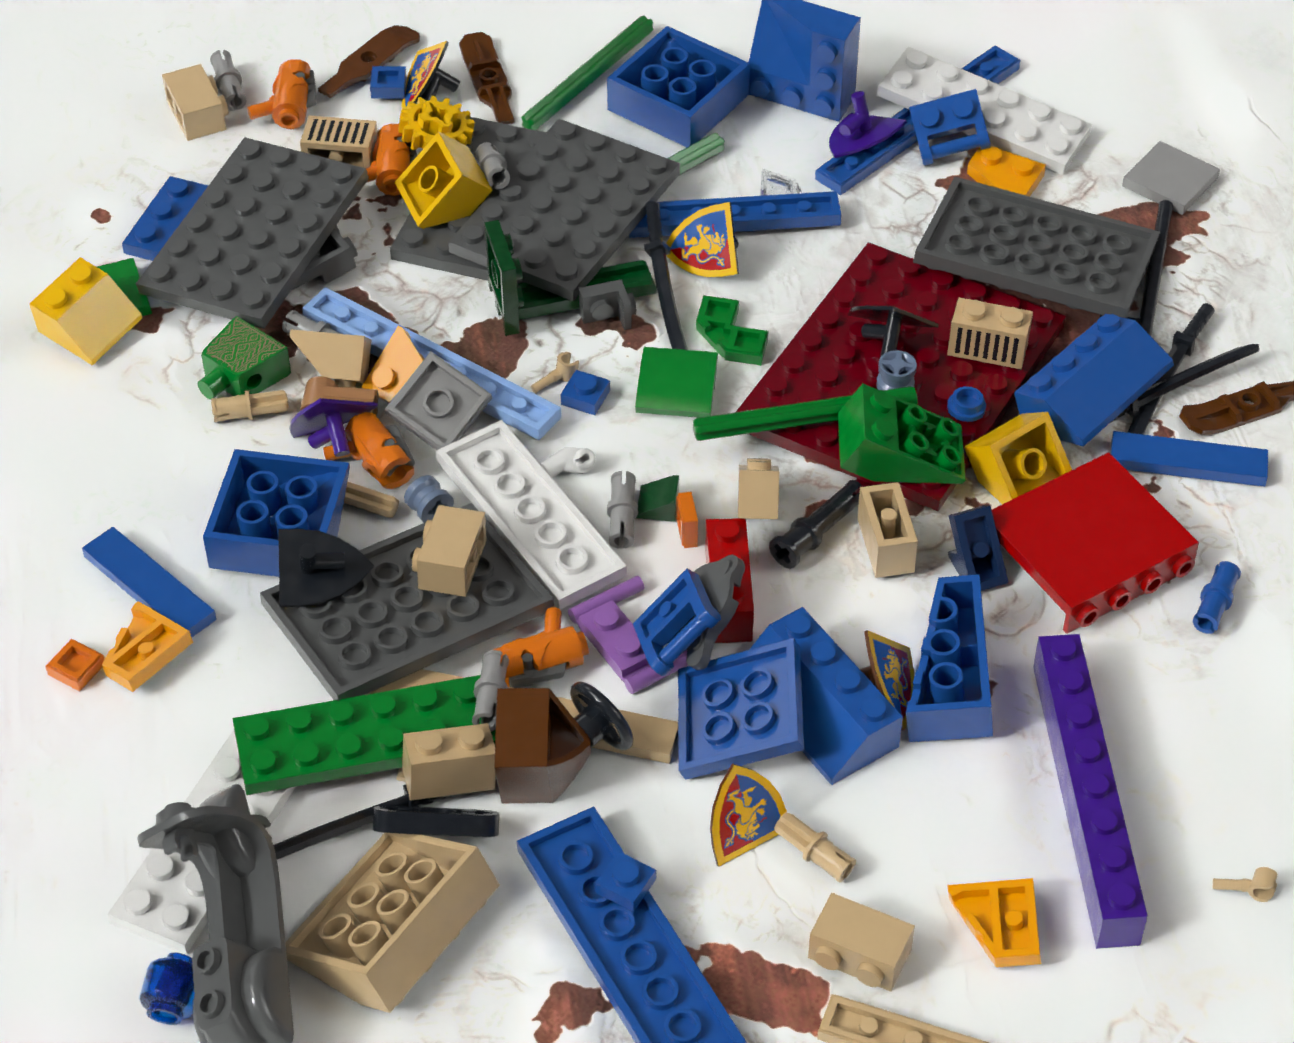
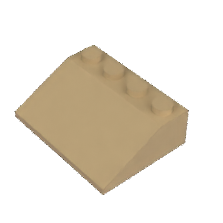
M384 833L286 941L287 960L358 1004L391 1013L404 1000L405 995L421 976L432 967L434 961L446 947L458 937L460 931L476 912L486 904L488 898L500 884L477 846L420 834Z

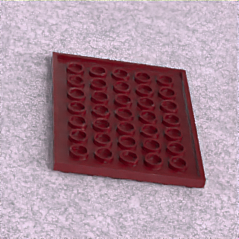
M868 242L736 412L853 395L862 384L877 389L878 364L883 340L863 338L861 329L864 324L886 325V322L849 316L848 313L850 308L856 306H894L939 324L938 328L901 325L897 351L907 352L916 360L917 369L914 375V388L918 397L917 405L961 424L966 472L971 463L964 447L996 428L1015 400L1014 392L1028 381L1064 328L1066 316L955 274L929 269L924 265L913 263V258ZM959 297L1033 311L1028 346L1022 369L947 355L951 323ZM969 386L978 389L983 394L986 402V411L982 418L972 422H964L950 415L947 409L948 399L956 389ZM838 420L749 434L869 484L896 483L874 482L840 468ZM899 482L904 498L935 511L941 509L957 485L949 483Z

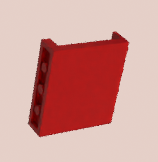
M1109 452L992 509L999 543L1064 611L1066 615L1063 631L1066 634L1079 627L1091 625L1098 617L1112 610L1117 611L1124 608L1131 600L1143 594L1155 592L1162 584L1175 577H1184L1195 565L1199 542Z

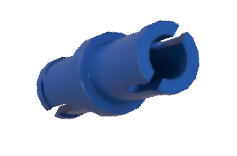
M1222 561L1219 565L1217 564L1210 583L1206 584L1201 591V604L1193 617L1192 623L1202 633L1212 634L1215 630L1217 631L1224 611L1228 610L1233 603L1234 595L1232 592L1241 576L1240 568L1234 563Z

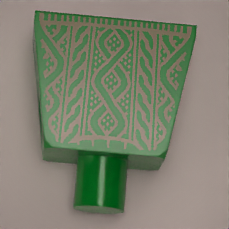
M236 316L202 351L201 357L205 377L198 381L197 385L200 392L210 400L223 391L231 396L243 395L245 391H249L250 394L260 393L291 374L288 347Z

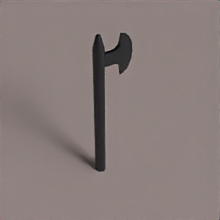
M1162 200L1158 206L1154 230L1159 231L1160 235L1148 265L1140 317H1127V319L1137 321L1150 336L1152 335L1173 209L1172 202L1168 200Z

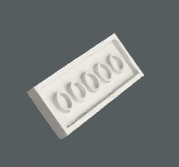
M909 46L878 86L877 96L907 109L914 105L976 89L990 144L1007 152L1043 163L1047 169L1063 175L1089 136L1092 124L1075 116L1064 113ZM975 128L961 131L968 135L977 134Z
M503 420L436 450V459L439 465L477 510L485 512V519L554 598L555 606L560 610L627 576V565Z
M234 729L184 801L190 804L191 807H199L210 796L234 784L241 785L245 792ZM296 787L246 795L250 814L262 815L272 825ZM152 848L108 912L110 924L187 955L208 923L203 885L195 865L190 860L187 862L181 861L180 854L177 852L168 856L164 853L163 849Z

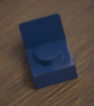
M983 505L948 515L956 549L947 553L959 576L980 574L981 591L1009 583L991 506Z

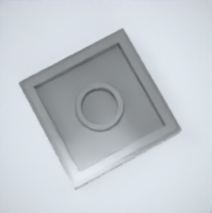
M1159 141L1124 176L1122 186L1158 204L1162 200H1168L1173 204L1172 210L1183 215L1218 179L1220 169Z
M431 351L384 410L385 414L432 448L438 450L462 438L491 401L492 394Z

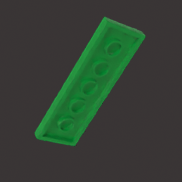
M481 675L232 718L246 795L402 768L404 733L473 725L472 718L477 700L474 696V686ZM496 729L491 731L494 745L496 739Z

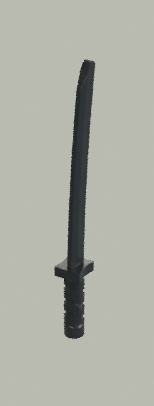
M655 201L648 202L645 208L650 243L644 244V251L652 259L657 292L671 348L688 350L676 308L666 255L671 254L670 247L662 239L660 205Z
M1203 303L1183 333L1176 331L1173 336L1172 348L1168 353L1173 359L1174 366L1153 385L1173 376L1186 355L1191 356L1194 351L1195 339L1215 312L1212 305ZM1162 396L1139 407L1140 415L1133 419L1127 433L1144 435Z
M1249 344L1234 348L1149 387L1116 418L1124 416L1125 413L1133 418L1140 415V406L1201 376L1259 352V344Z
M405 784L403 785L404 795L363 809L274 844L276 859L278 860L327 839L373 823V808L376 806L419 807L456 795L410 801Z

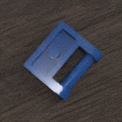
M976 89L909 107L924 166L933 164L934 159L979 147L981 150L991 148ZM972 128L976 129L977 134L929 146L928 140Z
M686 568L633 623V626L650 667L659 675L666 676L674 668L673 662L707 627L713 628L722 618L719 612L712 606L699 575ZM693 616H695V617L676 635V633H677Z

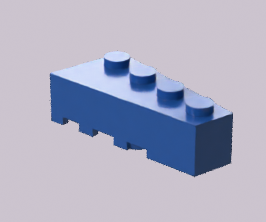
M980 574L938 577L928 619V630L926 637L923 639L921 659L918 670L915 672L913 692L906 710L909 742L993 737Z

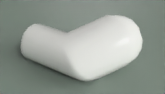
M565 447L541 462L540 465L551 478H554L561 472L583 474L593 468L595 455L588 448Z

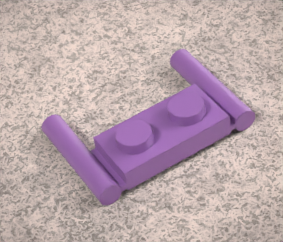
M638 575L568 609L571 621L574 624L577 623L581 631L625 683L630 694H634L677 672L679 668L688 666L686 650L673 662L674 668L666 676L659 675L650 667L633 624L616 604L645 589L644 583Z

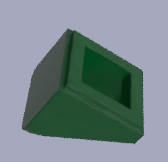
M679 475L669 476L641 485L638 499V515L636 518L675 522L676 496L679 493Z

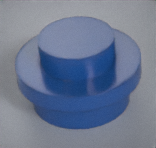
M964 386L956 389L949 397L947 409L955 419L972 422L984 416L986 402L983 394L978 389Z

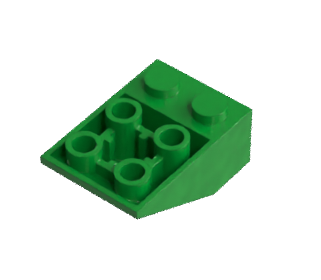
M862 384L838 412L840 468L874 482L963 484L966 481L961 424L956 423L952 419L944 418L921 408L919 405L911 404L866 384Z

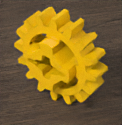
M431 96V100L428 101L418 97L417 104L409 101L407 108L401 109L398 133L402 134L403 142H411L410 149L412 150L424 149L437 132L467 145L472 143L475 122L470 119V111L461 112L462 104L450 105L449 98L439 102L435 96Z

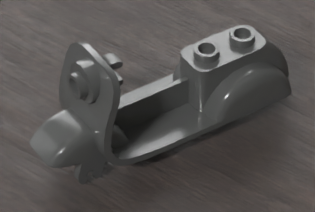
M239 784L231 785L210 796L196 808L191 807L190 804L185 802L168 804L156 814V825L140 833L137 841L139 847L163 849L164 853L168 856L175 852L179 853L181 861L187 862L190 860L195 865L202 881L208 917L209 941L199 945L192 957L195 994L193 1000V1021L200 1043H292L294 1029L279 870L272 837L266 830V828L271 826V823L262 815L250 814L245 792Z

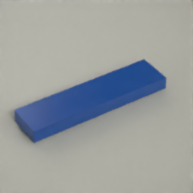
M1113 431L1110 454L1126 470L1266 486L1268 478V449Z
M112 526L82 547L84 557L134 600L141 602L189 630L191 637H194L217 620L214 609L115 527Z

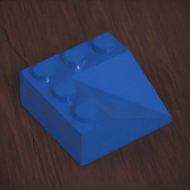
M762 0L748 62L750 63L749 95L840 122L852 104L851 94L856 92L861 17L803 0Z
M666 26L607 77V110L680 145L688 147L701 140L749 96L750 63Z
M234 449L203 534L209 568L279 577L278 529L315 530L338 537L350 470L349 463Z

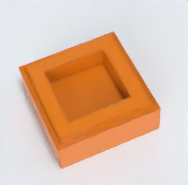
M692 491L678 493V496H676V521L681 544L684 548L698 547V518Z
M71 638L45 667L49 676L80 692L103 668L102 663L105 658L103 654Z

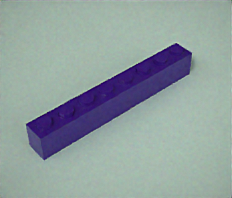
M1080 634L1038 636L1033 669L1096 949L1140 946L1148 915Z

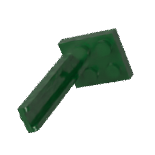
M499 220L484 222L488 285L490 292L493 291L496 299L495 307L498 316H502L505 336L520 333L519 320L579 309V295L574 301H571L525 282L517 284V281L522 280L523 276L519 258H512L511 256L514 255V249L510 234L503 233ZM644 260L602 267L587 285L591 286L622 280L626 292L632 293L634 298L657 294V287L647 262Z

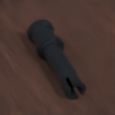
M849 480L843 488L809 517L797 518L792 522L791 528L783 536H775L769 542V549L778 564L788 569L794 568L798 565L800 557L806 551L815 550L819 547L822 535L859 505L860 492L856 495H852V493L861 487L862 484L856 480Z

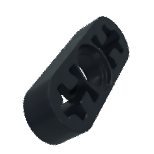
M376 806L373 808L372 830L399 834L495 837L499 835L500 813L478 809Z

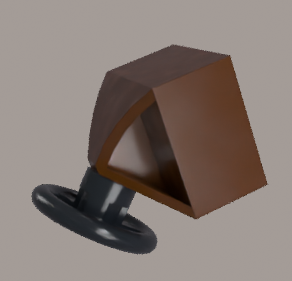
M576 682L570 689L572 702L579 712L574 718L550 688H497L494 768L501 803H553L576 778L591 753V747H594L601 739L616 749H630L634 742L633 733L616 706L598 689L585 682Z

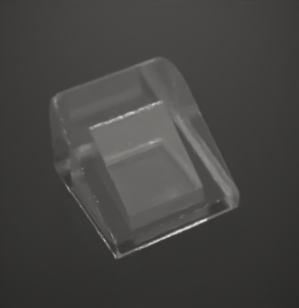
M767 169L762 170L760 196L802 193L796 179Z

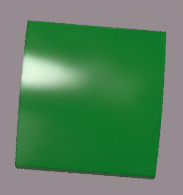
M644 347L636 394V413L697 418L711 416L718 352Z

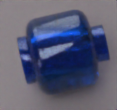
M173 952L169 953L165 958L151 961L146 970L139 994V1001L142 1007L147 1010V1016L156 1022L167 1025H177L182 1020L192 1017L195 996L192 958L186 954Z

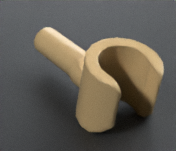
M560 353L557 357L556 369L532 384V391L537 393L559 379L568 382L575 370H578L579 360L570 364L571 353Z
M1259 867L1255 870L1252 880L1213 878V889L1249 892L1253 899L1259 902H1267L1274 896L1277 887L1275 882L1277 872L1268 867Z

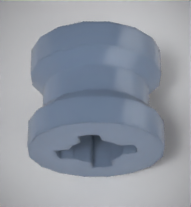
M889 351L880 357L878 364L879 374L876 382L878 390L914 387L917 363L912 355L904 351Z
M431 475L417 478L409 485L404 495V502L411 510L417 511V516L423 523L433 519L438 505L453 507L454 504L453 497L447 490L441 489L440 483Z

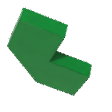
M703 295L696 319V330L724 360L762 366L769 331L735 326L739 311V300Z

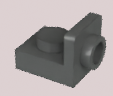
M622 280L579 288V314L583 324L619 317L624 330L632 328V315L637 312L633 294L626 292Z

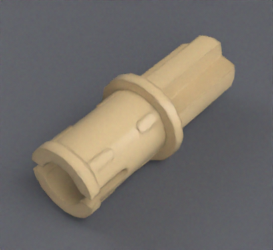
M284 390L250 394L249 391H245L243 395L211 398L214 422L247 417L249 420H253V416L286 412L289 407L287 394Z
M784 813L774 827L775 832L803 852V860L806 862L812 861L820 866L839 883L852 872L856 865V859L828 840L827 833L824 831L820 833L815 832L790 813Z

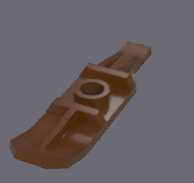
M394 25L380 31L340 63L337 74L318 88V92L332 98L340 91L360 81L365 83L371 76L372 66H383L387 62H392L402 50L420 41L419 32L407 26Z
M483 32L465 34L459 42V48L479 101L492 109L498 123H515L508 103L512 90L496 54L491 36Z
M1263 381L1253 387L1229 395L1224 394L1217 399L1205 403L1183 405L1179 417L1189 430L1200 435L1221 433L1281 413L1285 406L1294 400V381L1266 384ZM1244 401H1250V402H1253L1254 404H1248V403H1246V402H1244Z

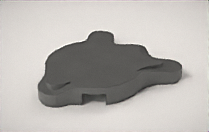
M728 555L719 561L704 564L694 571L699 575L712 606L719 612L722 618L713 628L707 627L686 649L687 665L695 670H703L708 666L717 637L728 625L739 603L732 596L734 586L741 587L745 564L742 559L735 555ZM693 616V617L676 633V635H677L695 616Z

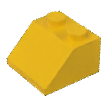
M440 132L436 133L394 182L417 226L422 229L471 216L492 192L491 186L469 147Z
M81 257L29 303L38 332L90 365H94L142 319L139 310L106 272Z
M1049 412L1020 414L964 447L978 482L1001 504L1072 470Z

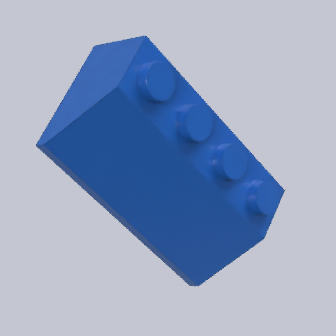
M1105 314L1014 392L1019 415L1049 412L1059 439L1084 447L1174 366L1173 359L1137 321L1114 314Z
M803 607L767 626L750 649L794 638L798 643L801 660L804 750L802 752L831 785L899 748L903 716Z

